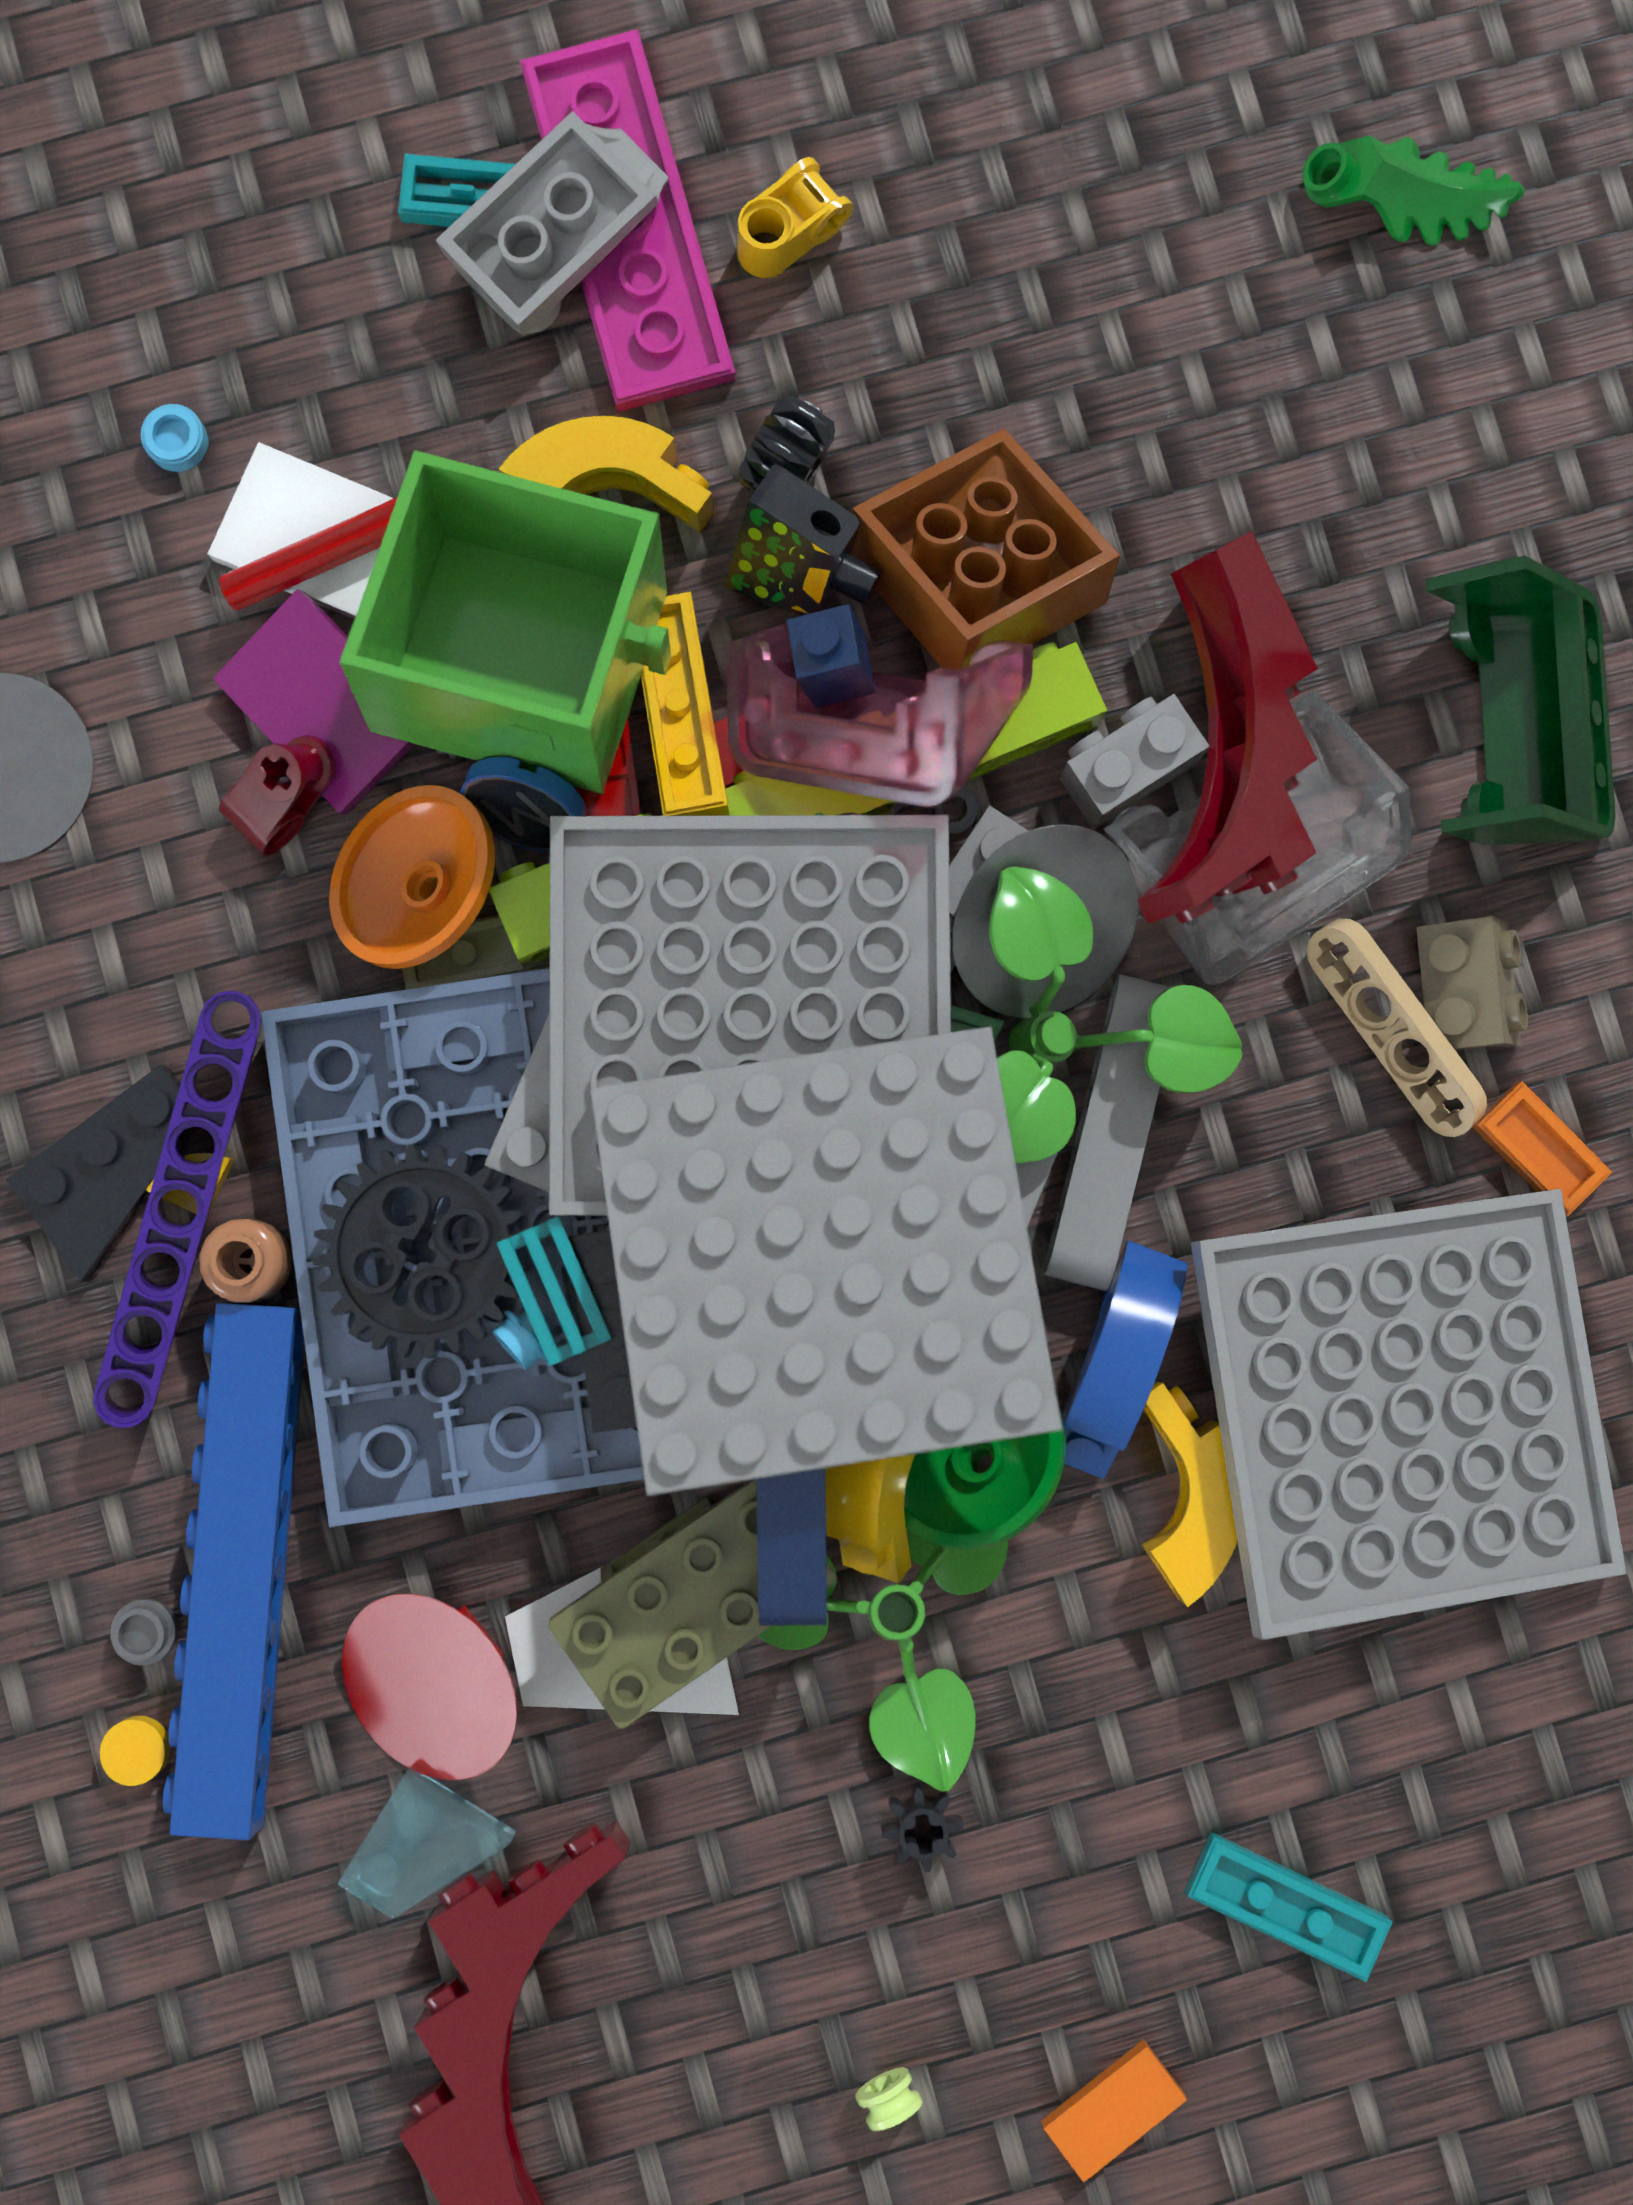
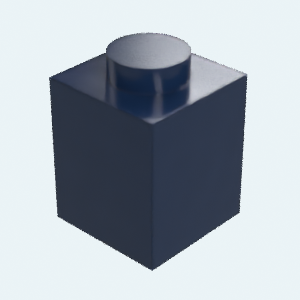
M850 604L787 619L796 679L814 708L876 693L866 635Z

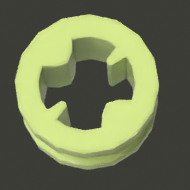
M902 2067L886 2071L865 2083L855 2094L858 2105L862 2108H868L870 2111L866 2117L870 2130L881 2131L891 2128L911 2117L921 2107L922 2098L919 2092L915 2090L910 2091L908 2088L912 2078L907 2068Z

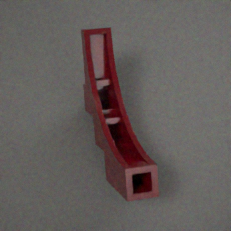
M1252 531L1171 573L1189 618L1202 665L1208 709L1209 748L1200 806L1187 840L1164 876L1137 899L1148 924L1175 915L1179 924L1193 920L1215 907L1212 900L1214 894L1216 897L1231 892L1234 895L1258 886L1263 894L1277 891L1294 882L1298 878L1295 868L1317 853L1289 797L1288 791L1299 785L1296 774L1317 760L1289 700L1300 694L1296 683L1316 671L1318 667Z
M615 1821L603 1830H600L596 1823L585 1827L563 1844L567 1853L545 1867L542 1860L537 1859L515 1873L507 1881L511 1888L509 1891L505 1889L493 1869L478 1880L469 1872L452 1882L437 1895L442 1903L438 1905L428 1923L464 1980V1983L461 1984L458 1977L454 1976L432 1990L423 1999L427 2007L424 2008L413 2029L449 2087L446 2088L443 2081H439L417 2095L408 2105L411 2112L399 2133V2137L440 2205H545L525 2165L512 2115L509 2057L515 2010L528 1970L550 1931L586 1889L626 1858L631 1842L618 1821Z

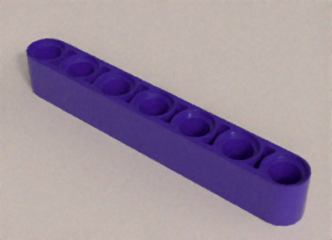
M224 991L215 994L205 1003L200 1013L94 1391L93 1404L97 1414L105 1423L114 1427L129 1428L140 1424L148 1417L159 1395L261 1031L262 1018L259 1006L251 997L241 992ZM228 1001H236L242 1004L250 1015V1026L247 1032L236 1039L220 1035L213 1023L216 1009ZM207 1064H219L230 1072L233 1084L232 1090L226 1098L210 1100L203 1097L198 1091L196 1076L202 1067ZM192 1126L208 1130L215 1141V1151L212 1157L202 1162L187 1159L179 1148V1137L183 1130ZM174 1189L190 1193L195 1198L198 1206L196 1217L186 1223H175L169 1220L161 1208L164 1194ZM157 1252L173 1256L180 1268L179 1278L174 1283L168 1285H158L152 1282L146 1276L144 1270L145 1259ZM139 1315L155 1319L160 1324L162 1340L149 1347L135 1344L128 1336L127 1322ZM119 1379L136 1381L142 1387L145 1394L144 1402L134 1408L118 1406L111 1399L109 1393L110 1384Z

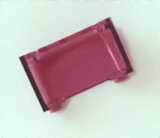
M787 622L727 643L728 742L730 752L735 762L745 772L755 776L919 806H936L959 794L1029 691L1032 680L1033 645L1009 641L991 642L976 651L970 661V666L961 670L939 668L927 673V681L872 673L876 690L875 694L814 708L796 679Z

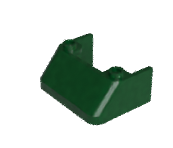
M1526 555L1426 579L1427 592L1455 606V613L1451 615L1449 620V632L1453 645L1457 650H1463L1470 660L1479 663L1486 781L1474 783L1471 786L1468 797H1465L1461 803V817L1441 820L1442 833L1481 845L1583 842L1610 837L1615 826V801L1603 624L1600 608L1594 594L1589 589Z

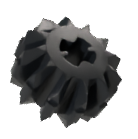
M793 395L781 399L780 402L775 404L769 416H766L761 428L755 434L753 442L745 453V459L740 465V484L754 493L774 463L785 468L807 484H810L834 440V421L823 415V410L807 400L803 402Z

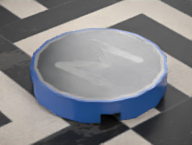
M508 756L488 757L472 764L460 794L480 809L489 823L492 835L500 840L520 848L550 852V816L586 815L587 810L582 797L569 782L552 770L537 766L535 773L519 768L521 760Z

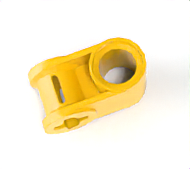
M807 157L795 163L777 182L756 198L747 202L741 209L738 218V260L743 269L752 276L764 279L773 278L783 273L786 268L816 245L822 244L833 237L852 215L853 203L845 196L838 197L819 175L820 166L814 158ZM767 232L774 234L779 239L772 243L764 244L757 242L752 237L758 233Z

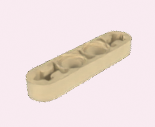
M1337 919L1318 930L1309 939L1307 946L1308 961L1318 978L1424 1122L1434 1132L1442 1136L1457 1137L1465 1134L1484 1116L1487 1108L1486 1094L1480 1083L1364 927L1351 919ZM1343 942L1349 952L1337 959L1333 955L1331 948ZM1364 967L1367 974L1353 984L1349 977ZM1367 987H1376L1388 996L1391 1002L1390 1015L1379 1016L1367 1007L1364 1000V992ZM1404 1039H1414L1426 1047L1430 1060L1427 1067L1414 1066L1405 1059L1402 1053V1042ZM1440 1071L1444 1078L1429 1087L1426 1082ZM1457 1097L1464 1107L1461 1110L1456 1109L1450 1112L1443 1102Z

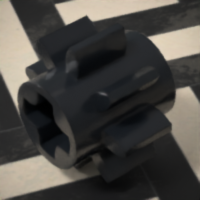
M916 1782L913 1786V1796L904 1802L896 1797L891 1796L889 1798V1807L897 1816V1822H888L882 1825V1836L889 1840L900 1839V1844L895 1853L896 1862L899 1865L904 1863L909 1856H912L922 1861L925 1872H930L932 1858L938 1856L941 1852L952 1858L957 1855L955 1846L948 1839L949 1832L963 1829L964 1824L962 1817L959 1815H944V1810L948 1807L950 1801L947 1791H941L933 1799L924 1795L920 1783ZM921 1814L928 1815L929 1822L932 1825L929 1828V1837L925 1839H917L916 1832L913 1829L916 1823L915 1816Z

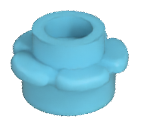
M509 1310L505 1311L506 1319L492 1330L498 1342L524 1370H528L540 1358L547 1362L526 1311L518 1317Z

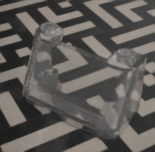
M1315 690L1295 703H1290L1317 760L1296 774L1299 785L1288 791V794L1317 853L1295 868L1298 878L1294 882L1277 891L1263 894L1258 886L1234 895L1232 892L1220 897H1216L1214 894L1212 900L1215 907L1193 920L1179 924L1175 915L1160 920L1190 966L1206 984L1215 985L1232 978L1387 875L1405 858L1411 847L1409 786ZM1201 797L1169 818L1165 816L1158 806L1153 804L1131 806L1121 812L1113 823L1104 828L1106 838L1118 847L1128 861L1135 877L1136 886L1142 895L1164 876L1184 846L1200 806Z

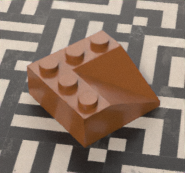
M1005 428L852 509V514L857 516L861 526L851 555L882 570L875 590L958 687L1106 604L1120 559V554Z

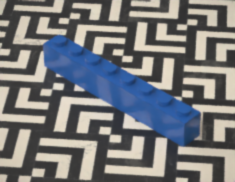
M216 1303L215 1315L208 1316L203 1337L205 1353L212 1354L210 1379L203 1380L198 1395V1415L200 1418L206 1419L204 1445L199 1444L196 1447L192 1462V1479L195 1484H200L198 1510L191 1511L186 1530L188 1549L195 1550L193 1573L185 1577L180 1598L181 1613L189 1615L187 1641L180 1642L175 1657V1678L177 1681H183L181 1707L174 1708L169 1725L170 1747H177L175 1773H170L165 1783L163 1811L165 1814H171L170 1835L250 1840L265 1824L305 1342L300 1307Z

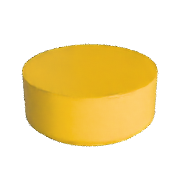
M147 1716L126 1718L114 1725L105 1734L100 1746L101 1765L106 1774L119 1784L126 1786L144 1784L158 1775L168 1763L171 1753L169 1735L166 1729L153 1718Z

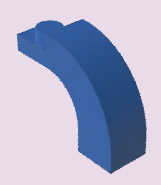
M1127 1241L1117 1261L1111 1284L1108 1290L1104 1291L1098 1321L1085 1360L1060 1413L1065 1433L1064 1464L1104 1479L1118 1451L1125 1450L1143 1412L1164 1358L1179 1310L1188 1263L1132 1241Z

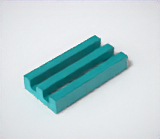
M405 154L398 208L401 222L450 227L471 207L466 205H473L489 190L474 188L473 185L452 183L450 186L416 183V177L495 184L515 164Z
M559 1216L496 1243L549 1366L612 1339ZM551 1234L594 1331L583 1337L580 1335L540 1242V1239ZM526 1245L569 1342L558 1348L515 1251Z

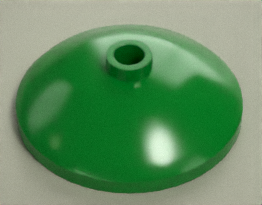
M1062 1420V1430L1057 1432L915 1454L905 1490V1527L929 1543L953 1550L989 1548L1021 1533L1044 1511L1061 1479L1065 1461V1433ZM985 1455H992L990 1468L983 1473H977L976 1467L980 1458Z

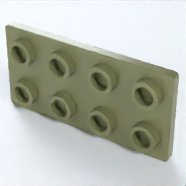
M757 1479L748 1481L715 1505L706 1495L601 1567L600 1584L550 1617L548 1622L550 1631L618 1728H626L771 1627L759 1626ZM826 1561L828 1588L835 1583L836 1575Z

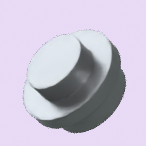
M146 1598L130 1602L118 1611L112 1621L110 1637L113 1648L122 1659L131 1664H153L164 1658L172 1650L177 1639V1622L172 1611L160 1601Z

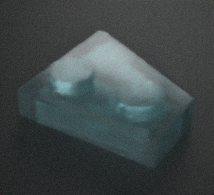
M409 1767L337 1885L391 1919H394L507 1847L516 1831L431 1777L420 1774Z

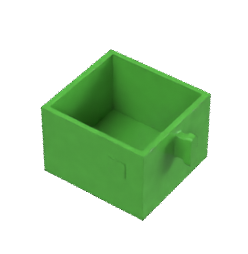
M414 450L339 662L370 732L477 761L488 757L508 756L521 760L520 769L535 773L537 766L545 767L554 771L574 787L603 794L644 665L648 666L651 672L666 675L671 659L669 631L667 628L657 626L667 595L659 514Z

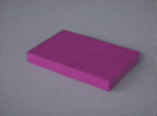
M297 589L212 679L273 744L287 745L294 738L310 735L318 737L328 745L335 759V775L331 784L322 793V796L339 814L347 815L415 744L370 732L339 663L348 636L306 592Z

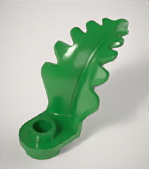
M1371 135L1341 143H1326L1316 148L1310 154L1302 172L1306 194L1318 206L1330 208L1360 200L1368 201L1374 205L1394 240L1406 242L1410 237L1413 226L1416 225L1422 238L1430 246L1439 244L1445 223L1449 226L1454 238L1459 241L1465 240L1468 237L1469 221L1473 222L1479 231L1487 230L1491 225L1493 212L1499 218L1505 217L1508 214L1510 205L1521 199L1525 193L1524 186L1517 181H1512V177L1509 174H1504L1496 179V171L1492 168H1485L1477 176H1474L1476 166L1471 162H1465L1454 171H1449L1448 155L1441 151L1435 152L1427 159H1420L1419 147L1410 137H1403L1389 144H1384Z

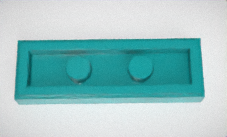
M1210 1832L1184 1890L1187 1897L1364 1982H1367L1393 1923L1387 1915L1213 1832Z

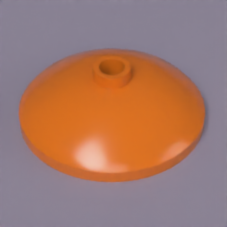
M424 785L405 789L386 798L369 811L345 841L332 873L329 892L330 914L334 929L342 943L353 954L364 961L389 969L417 966L437 957L451 947L467 931L479 914L493 878L495 847L493 835L484 814L474 803L460 793L437 785Z

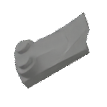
M572 111L436 239V242L464 279L509 326L523 336L526 333L541 332L551 326L558 317L561 300L659 203L661 190L669 177L621 128L605 129L584 123Z

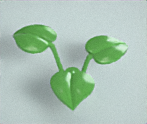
M1008 867L1000 871L998 891L989 921L990 943L996 960L1005 971L1024 981H1038L1051 974V979L1039 1000L1029 1007L1032 1017L1018 1022L1012 1028L1009 1035L1010 1052L997 1057L1015 1164L1043 1160L1059 1152L1068 1143L1076 1122L1074 1098L1070 1089L1063 1082L1049 1076L1053 1071L1052 1064L1067 1059L1074 1050L1094 1046L1147 1042L1149 1045L1144 1060L1146 1073L1160 1087L1177 1093L1204 1091L1215 1087L1232 1075L1242 1058V1042L1222 1004L1212 994L1202 988L1180 985L1168 988L1157 995L1148 1009L1147 1018L1150 1030L1139 1029L1081 1036L1077 1035L1074 1024L1067 1016L1060 1012L1049 1011L1050 1003L1065 980L1063 966L1081 963L1091 953L1093 928L1089 913L1075 892L1058 879L1044 872L1022 867Z
M906 1528L911 1562L922 1566L908 1587L904 1585L888 1586L879 1591L872 1598L871 1602L832 1599L830 1596L835 1590L837 1575L832 1561L826 1555V1561L836 1575L835 1583L827 1588V1610L868 1615L869 1623L877 1635L886 1640L898 1641L903 1673L907 1684L896 1683L889 1685L877 1695L869 1716L871 1738L881 1756L893 1767L929 1784L939 1791L945 1792L954 1786L969 1760L975 1736L976 1713L970 1691L964 1682L952 1671L934 1669L925 1673L919 1679L917 1678L911 1636L919 1631L925 1618V1607L919 1594L931 1575L936 1584L947 1593L967 1595L982 1591L990 1586L1002 1571L1007 1557L1008 1540L989 1548L953 1550L929 1543ZM828 1612L827 1625L771 1626L757 1637L780 1649L802 1650L815 1646L824 1639L827 1633Z

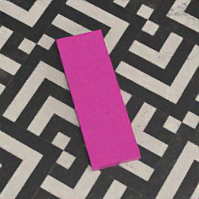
M638 29L520 60L541 140L573 111L584 123L605 129L621 128L669 177L661 190L659 203L581 280L617 412L736 381L734 366Z

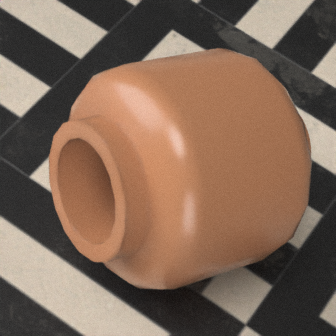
M234 1219L217 1226L205 1239L199 1254L200 1272L206 1286L218 1297L233 1303L261 1302L276 1295L287 1283L292 1270V1250L286 1237L273 1225L259 1220ZM253 1250L251 1257L246 1258L247 1254ZM245 1265H250L252 1272H249Z

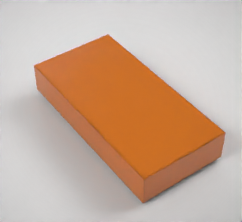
M1523 1081L1515 1083L1472 1126L1536 1192L1561 1189L1566 1217L1612 1173Z
M1143 2039L1042 2119L1041 2123L1045 2132L1084 2183L1185 2103L1187 2098L1183 2090Z

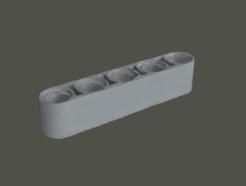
M1118 974L1110 996L1101 1034L1139 1029L1150 1030L1147 1018L1148 1009L1157 995L1171 987ZM1147 1042L1104 1045L1097 1048L1046 1254L1044 1276L1107 1291L1111 1284L1160 1086L1149 1078L1145 1070L1144 1060L1149 1045Z

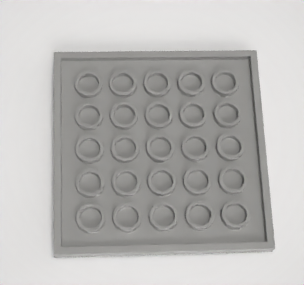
M948 815L550 816L549 1215L608 1216L590 1088L951 1033Z
M991 1027L590 1088L648 1496L1062 1430Z
M1561 1189L1191 1242L1253 1637L1264 1640L1627 1574Z

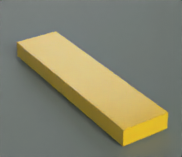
M691 592L666 596L657 626L667 628L669 631L670 663L666 675L651 672L648 666L645 665L641 673L663 816H730Z

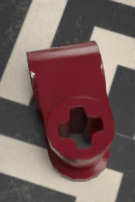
M310 735L294 738L287 745L276 743L262 747L255 754L254 759L239 781L223 797L219 804L220 813L264 856L275 854L296 836L303 826L309 811L327 786L331 784L335 775V759L332 751L324 741Z

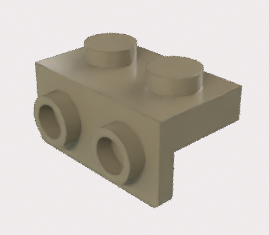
M1494 916L1416 927L1424 1009L1455 1051L1494 1046H1520V1031H1525L1528 1027V1011L1524 995L1516 993L1513 968L1520 967L1522 961L1521 944L1516 930H1509L1507 921Z

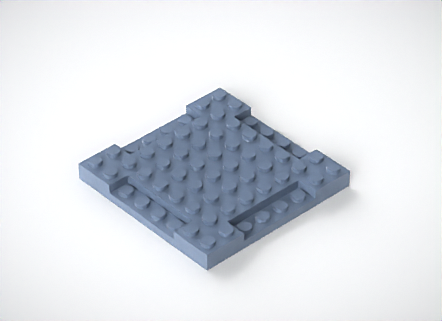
M550 968L261 1011L329 1527L645 1479L638 1427L593 1433L583 1353L569 1357L552 1366H549L548 1362H544L540 1358L528 1370H524L509 1355L492 1333V1330L502 1321L492 1319L487 1315L482 1318V1321L486 1327L488 1337L484 1340H478L467 1330L462 1331L464 1350L454 1353L444 1338L440 1339L439 1352L436 1358L426 1359L420 1341H416L414 1350L409 1357L400 1358L397 1353V1338L394 1337L383 1350L372 1349V1339L375 1329L369 1328L359 1336H352L349 1334V1330L357 1315L353 1311L341 1316H333L330 1311L342 1296L339 1291L320 1292L318 1286L333 1276L332 1267H321L313 1264L314 1258L330 1253L331 1246L330 1243L314 1237V1231L334 1229L336 1222L322 1210L324 1204L343 1207L347 1200L340 1193L336 1184L342 1181L359 1187L363 1182L358 1174L356 1165L360 1162L380 1172L382 1171L381 1151L388 1150L397 1157L400 1164L405 1163L408 1144L418 1145L423 1154L424 1161L428 1162L434 1147L441 1145L447 1149L448 1166H452L456 1158L464 1152L472 1156L469 1175L473 1176L479 1170L486 1167L484 1165L550 1013ZM494 1170L495 1173L488 1189L493 1191L505 1186L510 1187L513 1193L502 1205L504 1212L520 1210L524 1211L526 1216L519 1223L510 1227L512 1235H517L558 1217L549 1215V1192ZM412 1189L402 1191L393 1200L392 1215L394 1219L402 1226H408L418 1219L422 1210L420 1197ZM443 1197L439 1201L435 1220L428 1237L424 1241L412 1240L410 1243L409 1251L413 1252L417 1259L408 1278L395 1296V1303L398 1306H402L405 1303L410 1283L414 1277L413 1274L420 1262L433 1263L436 1258L437 1252L429 1248L428 1245L433 1231H435L438 1223L450 1207L448 1197ZM472 1216L459 1219L451 1231V1241L455 1249L465 1254L478 1247L482 1239V1228L479 1222ZM559 1216L567 1236L610 1230L607 1216ZM551 1234L540 1239V1242L579 1330L574 1285ZM525 1246L515 1250L519 1260L530 1266L529 1271L525 1272L557 1348L569 1343L528 1247ZM383 1249L375 1250L365 1260V1276L374 1286L379 1287L387 1283L393 1274V1260ZM436 1276L429 1280L423 1292L424 1303L429 1310L437 1314H442L448 1310L454 1299V1290L450 1282L442 1276ZM510 1276L508 1281L514 1285ZM501 1296L498 1300V1303L505 1311L509 1310L517 1317L525 1311L520 1298Z

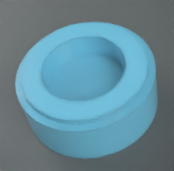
M179 404L162 405L154 409L143 422L141 428L142 445L152 460L161 468L172 472H182L195 467L204 458L208 448V434L197 415L189 408Z

